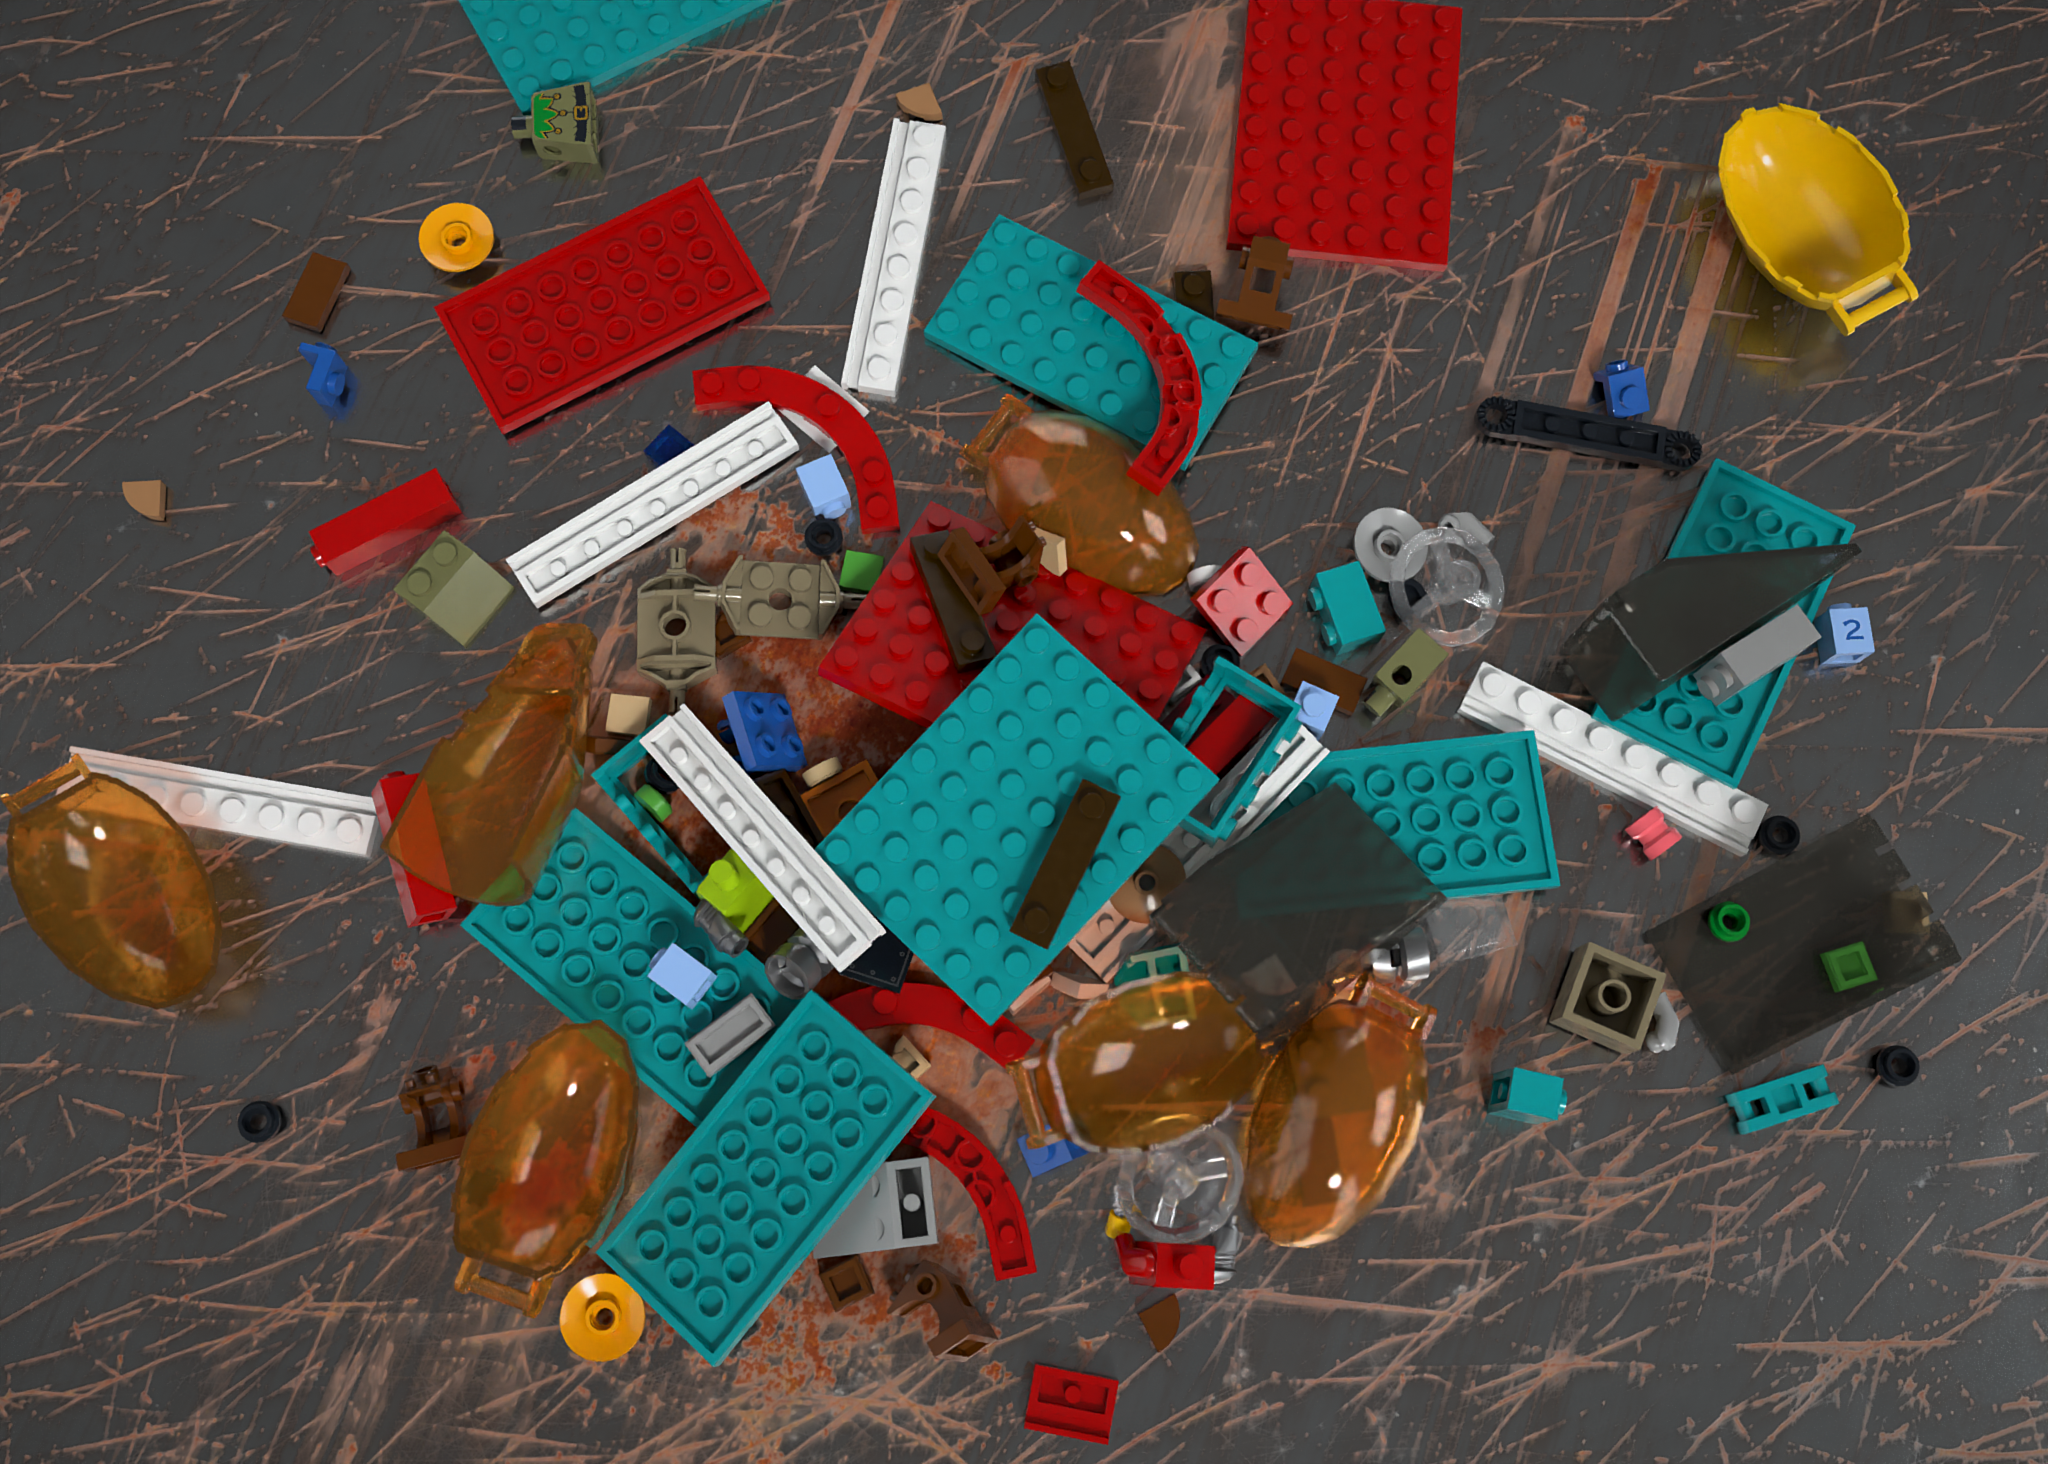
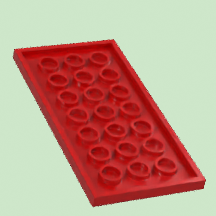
M698 176L435 306L434 309L498 428L504 435L771 299L768 290L702 177Z

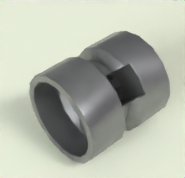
M801 927L765 963V973L768 981L779 993L790 999L804 998L810 989L812 990L819 983L820 979L824 978L834 968V965Z
M1421 927L1397 929L1394 936H1391L1386 930L1362 934L1361 955L1365 967V977L1369 985L1393 983L1396 976H1400L1403 981L1428 978L1430 973L1429 950L1426 936ZM1390 949H1392L1393 964H1391Z

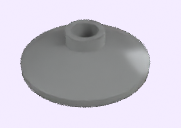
M1389 507L1374 510L1360 521L1354 533L1353 547L1357 560L1369 575L1380 581L1398 583L1408 580L1420 571L1426 561L1428 553L1426 534L1420 523L1403 510ZM1381 543L1387 544L1390 547V555L1382 550Z

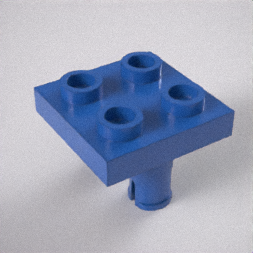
M732 691L722 697L728 718L718 722L717 730L722 731L728 727L719 736L727 744L736 742L740 754L732 758L737 764H740V767L748 776L755 772H775L785 768L786 772H797L808 766L803 752V743L798 737L792 718V710L785 694Z

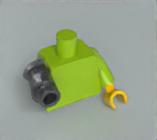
M732 848L721 860L715 861L711 865L709 875L697 888L696 893L700 902L694 913V925L705 930L708 938L719 952H724L735 958L748 945L749 939L744 935L745 931L775 898Z

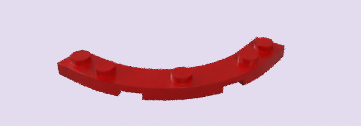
M1098 260L1080 281L1076 292L1121 323L1138 341L1153 366L1160 391L1159 420L1153 437L1132 463L1126 475L1159 497L1184 462L1198 433L1199 428L1197 426L1199 410L1202 406V394L1197 367L1182 334H1175L1168 322L1162 317L1164 310L1134 283Z
M745 365L692 370L697 411L743 406L760 407L769 401L773 409L781 411L785 409L794 412L818 428L838 446L852 472L857 489L862 535L900 530L896 491L887 455L869 423L842 396L807 376L779 368Z
M903 983L900 994L877 986H871L844 994L828 1002L862 1032L887 1026L911 1024L928 1026L950 1033L980 1050L1010 1074H1012L1036 1041L1003 1015L990 1026L953 990L940 986Z
M928 1107L900 1142L917 1148L938 1160L960 1180L969 1192L985 1227L996 1281L1037 1273L1024 1211L1015 1188L1004 1169L993 1154L971 1132L953 1119Z

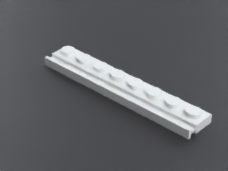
M894 118L841 380L842 389L854 388L858 389L859 392L896 397L946 137V126L912 120H910V123L900 122L899 118Z
M768 401L508 557L506 561L534 605L539 608L799 450L798 443Z
M1484 661L1479 665L1456 712L1497 734L1534 730L1538 755L1647 810L1657 805L1663 812L1664 819L1740 857L1747 854L1748 846L1751 840L1754 839L1769 805L1737 788L1732 789L1592 719L1591 715Z
M683 703L680 706V711L672 717L669 715L640 739L639 742L839 972H842L872 945L871 942L879 935L883 936L886 933L885 929Z
M1275 725L1188 814L1189 816L1207 827L1210 826L1212 823L1209 817L1211 801L1228 784L1237 785ZM1303 725L1291 743L1285 740L1281 743L1276 752L1282 756L1271 774L1268 776L1262 773L1255 783L1260 790L1251 804L1258 810V813L1242 828L1233 831L1226 842L1219 838L1212 849L1207 843L1177 826L1161 843V846L1166 847L1177 856L1185 870L1187 880L1186 893L1179 908L1330 752ZM1143 875L1140 878L1139 885L1143 890L1149 891L1154 887L1155 882L1152 876ZM1109 900L1070 941L1068 946L1107 983L1118 972L1129 953L1138 951L1171 916L1155 923H1137L1118 913Z
M70 746L69 752L71 756L69 763H65L54 799L55 802L61 805L369 858L371 857L379 825L372 797Z

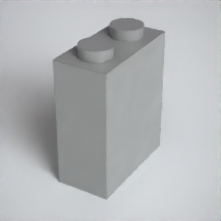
M1797 604L1719 653L1694 673L1693 676L1697 680V686L1701 694L1711 700L1717 707L1797 656L1822 638V636Z

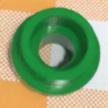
M1727 901L1719 903L1711 909L1708 916V925L1711 932L1718 939L1725 942H1735L1747 934L1750 927V918L1742 906ZM1723 916H1727L1731 919V929H1728L1724 926L1722 921Z

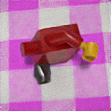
M1113 1209L1109 1212L1105 1234L1114 1239L1122 1270L1129 1276V1284L1214 1290V1284L1226 1282L1232 1279L1238 1272L1234 1270V1264L1244 1234L1242 1226H1240V1216L1215 1214L1213 1243L1211 1246L1135 1241L1133 1235L1130 1234L1134 1214L1129 1210H1125L1124 1217L1121 1218L1114 1213Z

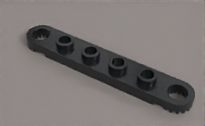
M1496 396L1486 398L1479 405L1474 417L1477 428L1487 436L1675 471H1685L1693 467L1703 452L1701 451L1702 445L1699 443V438L1696 439V435H1691L1688 431H1676L1667 429L1664 426L1523 400L1513 401L1503 399L1500 396L1498 398ZM1489 409L1500 411L1504 416V422L1497 425L1495 423L1490 424L1491 422L1487 421V417L1485 418V411ZM1673 444H1684L1690 451V457L1682 460L1683 458L1680 457L1678 459L1677 455L1674 456L1675 453L1672 452L1673 448H1671Z

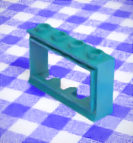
M1218 656L1214 662L1213 672L1204 686L1200 685L1195 691L1191 705L1183 717H1178L1174 722L1170 734L1185 747L1226 686L1278 717L1279 721L1210 826H1205L1189 815L1178 825L1207 843L1212 849L1219 838L1224 842L1228 840L1238 824V821L1233 818L1241 805L1248 809L1260 790L1255 783L1262 773L1268 776L1271 774L1282 756L1276 752L1283 740L1291 743L1303 722L1298 720L1302 708L1301 705L1221 656Z
M665 713L593 772L591 776L699 899L696 893L697 888L709 875V872L704 877L698 872L619 780V778L650 754L639 740L668 717Z

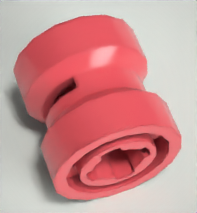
M1657 805L1625 829L1632 839L1638 840L1643 845L1642 852L1650 861L1661 855L1683 837L1675 827H1669L1666 824L1664 814Z

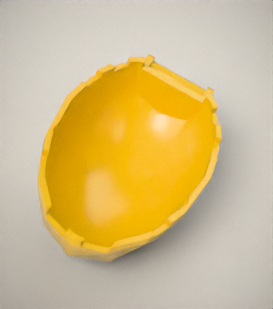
M1779 103L1778 107L1775 106L1757 111L1754 107L1745 109L1740 114V119L1724 134L1718 172L1727 215L1748 260L1781 293L1806 307L1826 311L1844 336L1854 333L1855 327L1904 301L1910 303L1918 298V291L1903 270L1911 247L1908 233L1910 228L1908 214L1905 212L1897 196L1898 190L1883 165L1853 134L1840 126L1837 129L1820 120V114L1815 111ZM1891 283L1895 287V289L1890 291L1889 293L1875 299L1874 301L1860 307L1859 309L1849 314L1845 311L1847 309L1864 303L1865 301H1867L1868 299H1870L1871 297H1873L1874 295H1876L1877 293L1891 285Z

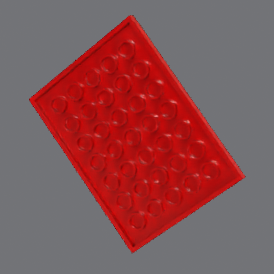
M1248 0L1226 250L1242 251L1243 246L1251 248L1253 236H1272L1278 238L1281 242L1290 244L1288 256L1437 272L1445 271L1448 264L1462 7L1393 0Z
M930 501L819 665L818 675L919 725L929 728L985 668L957 673L912 555L910 538L948 530L950 534L954 529L965 527L976 545L981 548L989 546L990 539L998 532ZM1040 563L1038 576L1033 582L1024 587L1016 585L1007 588L993 610L982 615L998 655L1035 614H1039L1157 722L1199 648L1207 630L1068 564L1067 570L1061 576H1057ZM990 564L995 572H999L994 564Z

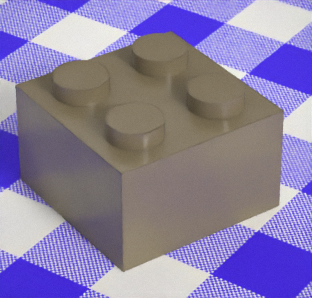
M1592 942L1583 944L1574 951L1549 1022L1622 1054L1639 1051L1667 974Z

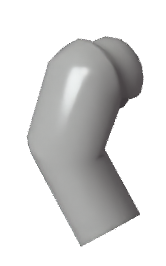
M1470 512L1447 513L1438 522V529L1445 537H1469L1481 550L1495 537Z
M1662 992L1659 995L1653 1012L1657 1021L1655 1031L1645 1035L1646 1044L1650 1051L1654 1053H1659L1664 1049L1669 1051L1675 1046L1680 1026L1679 1019L1666 992Z

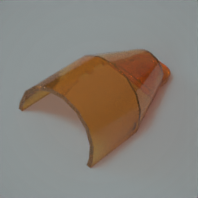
M545 623L532 629L525 637L516 655L486 687L485 691L488 693V696L474 712L470 709L464 712L460 717L464 723L449 740L442 737L434 746L380 845V848L409 873L439 890L468 901L492 906H518L532 898L582 794L593 672L589 667V663L598 645L597 637L587 625L581 623Z

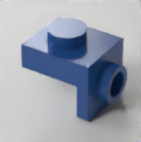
M301 342L298 349L309 364L314 365L306 389L318 404L333 407L336 397L344 389L345 373L348 367L334 347L321 342H316L315 345Z
M1622 359L1608 362L1605 364L1604 370L1593 373L1594 381L1603 382L1608 416L1622 419L1650 411L1643 366L1628 364V360Z
M1074 1115L1056 1120L1017 1138L1032 1177L1041 1175L1090 1153L1087 1145L1086 1131Z

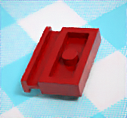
M1035 1363L1023 1427L1025 1429L1108 1445L1119 1380Z

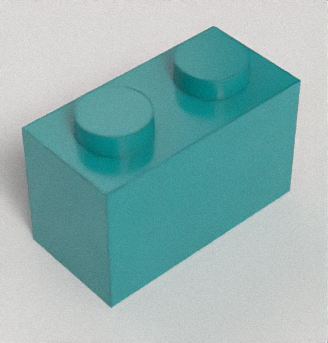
M1355 561L1315 574L1308 589V598L1313 610H1319L1323 620V624H1321L1323 639L1327 646L1332 645L1335 655L1344 654L1380 642L1386 632V628L1360 562Z
M1516 1067L1494 1073L1487 1114L1531 1124L1558 1120V1114L1562 1115L1564 1113L1567 1103V1091L1562 1089L1564 1078Z

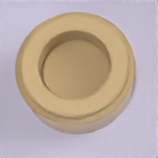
M833 757L810 768L802 774V777L808 788L811 787L812 789L842 773L843 767L838 758Z

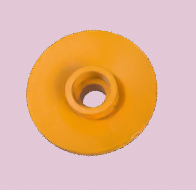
M450 203L435 209L426 217L419 231V246L424 257L436 268L448 272H462L476 267L486 259L494 243V230L489 218L479 208L466 203ZM460 240L465 241L462 245L455 246L456 242Z
M602 1273L586 1277L569 1291L563 1301L560 1311L562 1336L570 1349L584 1359L604 1362L619 1358L634 1347L643 1332L646 1319L644 1301L618 1275ZM604 1308L611 1310L613 1314V1319L608 1325L602 1324L599 1320V1313Z

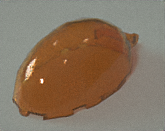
M1006 393L1000 400L1002 405L970 445H964L959 451L965 460L984 473L983 482L986 496L1002 526L1004 525L1010 531L1018 517L1023 515L1026 521H1032L1035 527L1065 538L1067 567L1089 577L1100 579L1136 597L1163 595V593H1166L1179 583H1184L1188 580L1187 574L1193 570L1199 551L1190 512L1171 481L1158 497L1126 475L1130 466L1142 451L1125 435L1088 416L1054 409L1034 411L1011 394ZM1013 414L1019 419L1005 432L989 458L985 457L982 454L1011 416Z
M78 753L70 757L72 759L71 762L10 796L9 793L2 795L0 799L12 815L6 833L8 835L6 841L8 853L7 866L11 885L30 927L66 968L114 1000L156 1010L194 1000L217 971L223 929L213 882L188 834L148 794L108 774L91 772ZM83 775L85 778L25 814L21 812L20 809L78 776Z
M1173 971L1126 981L1073 1008L1046 1035L1037 1053L1005 1064L1007 1074H1012L1028 1130L1029 1138L1026 1139L1028 1149L1042 1148L1067 1139L1089 1152L1132 1155L1145 1151H1157L1181 1144L1224 1120L1235 1109L1233 1106L1246 1093H1252L1257 1088L1274 1054L1270 1053L1271 1029L1276 1027L1275 1016L1271 1011L1265 1009L1254 992L1255 989L1225 974ZM1031 1068H1033V1071H1034V1079H1035V1086H1036V1095H1037V1097H1038V1099H1039V1102H1040V1104H1041V1106H1042V1109H1043V1111H1044V1114H1045V1116H1046V1118H1047V1121H1048V1123H1049V1126H1050V1128H1051L1050 1130H1047V1131L1045 1130V1127H1044V1123H1043L1042 1116H1041V1113H1040L1039 1105H1038V1102H1037V1098H1036L1035 1091H1034V1088H1033V1084H1032V1081H1031L1030 1073H1029V1070H1028V1069H1031Z
M1364 971L1359 976L1348 1000L1339 998L1326 1003L1327 1005L1321 1008L1312 1018L1308 1017L1295 1029L1297 1031L1292 1035L1284 1050H1279L1264 1075L1247 1126L1245 1148H1248L1246 1172H1243L1242 1180L1251 1218L1269 1236L1270 1241L1277 1246L1309 1249L1338 1239L1384 1202L1416 1148L1429 1103L1430 1064L1424 1044L1436 1019L1437 1008L1430 1004L1423 1006L1376 980V975L1369 971ZM1369 996L1415 1019L1412 1027L1366 1005Z
M592 1020L591 1023L570 1025L565 1023L533 1042L526 1049L529 1053L514 1070L508 1069L495 1084L469 1130L457 1165L461 1169L455 1185V1193L451 1192V1212L454 1213V1236L452 1239L457 1252L465 1255L454 1284L456 1292L461 1294L472 1292L520 1309L525 1317L536 1318L544 1305L554 1278L572 1269L602 1238L625 1197L643 1130L640 1082L628 1041L602 1020ZM483 1263L533 1280L529 1292L527 1293L479 1276L478 1274Z

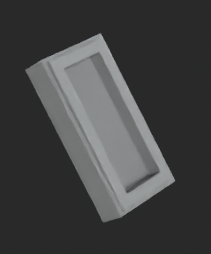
M750 993L684 1044L707 1076L712 1077L777 1026L755 996Z

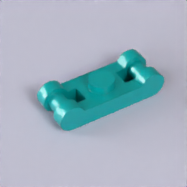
M1816 1065L1726 1094L1725 1098L1728 1106L1734 1107L1739 1122L1735 1123L1739 1134L1751 1133L1839 1104L1835 1091L1830 1092L1825 1077L1829 1075L1825 1065ZM1808 1082L1814 1095L1811 1099H1808L1803 1084ZM1759 1099L1765 1114L1755 1116L1750 1101Z

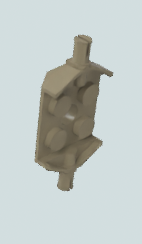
M676 548L670 549V569H667V573L649 579L638 588L637 672L641 677L667 689L669 692L670 715H675L681 710L680 706L683 703L685 704V692H687V689L718 674L716 667V602L694 601V584L714 585L701 577L688 573L686 569L687 550L684 548H678V552ZM675 618L683 619L686 622L683 633L677 636H670L665 632V627L670 620Z
M739 555L722 581V584H718V586L694 584V601L717 602V606L722 607L727 622L734 634L740 636L822 640L838 613H842L843 609L857 610L867 594H847L840 591L826 560H821V564L816 565L743 560V555ZM776 593L785 594L791 600V605L785 610H776L769 603L770 597Z

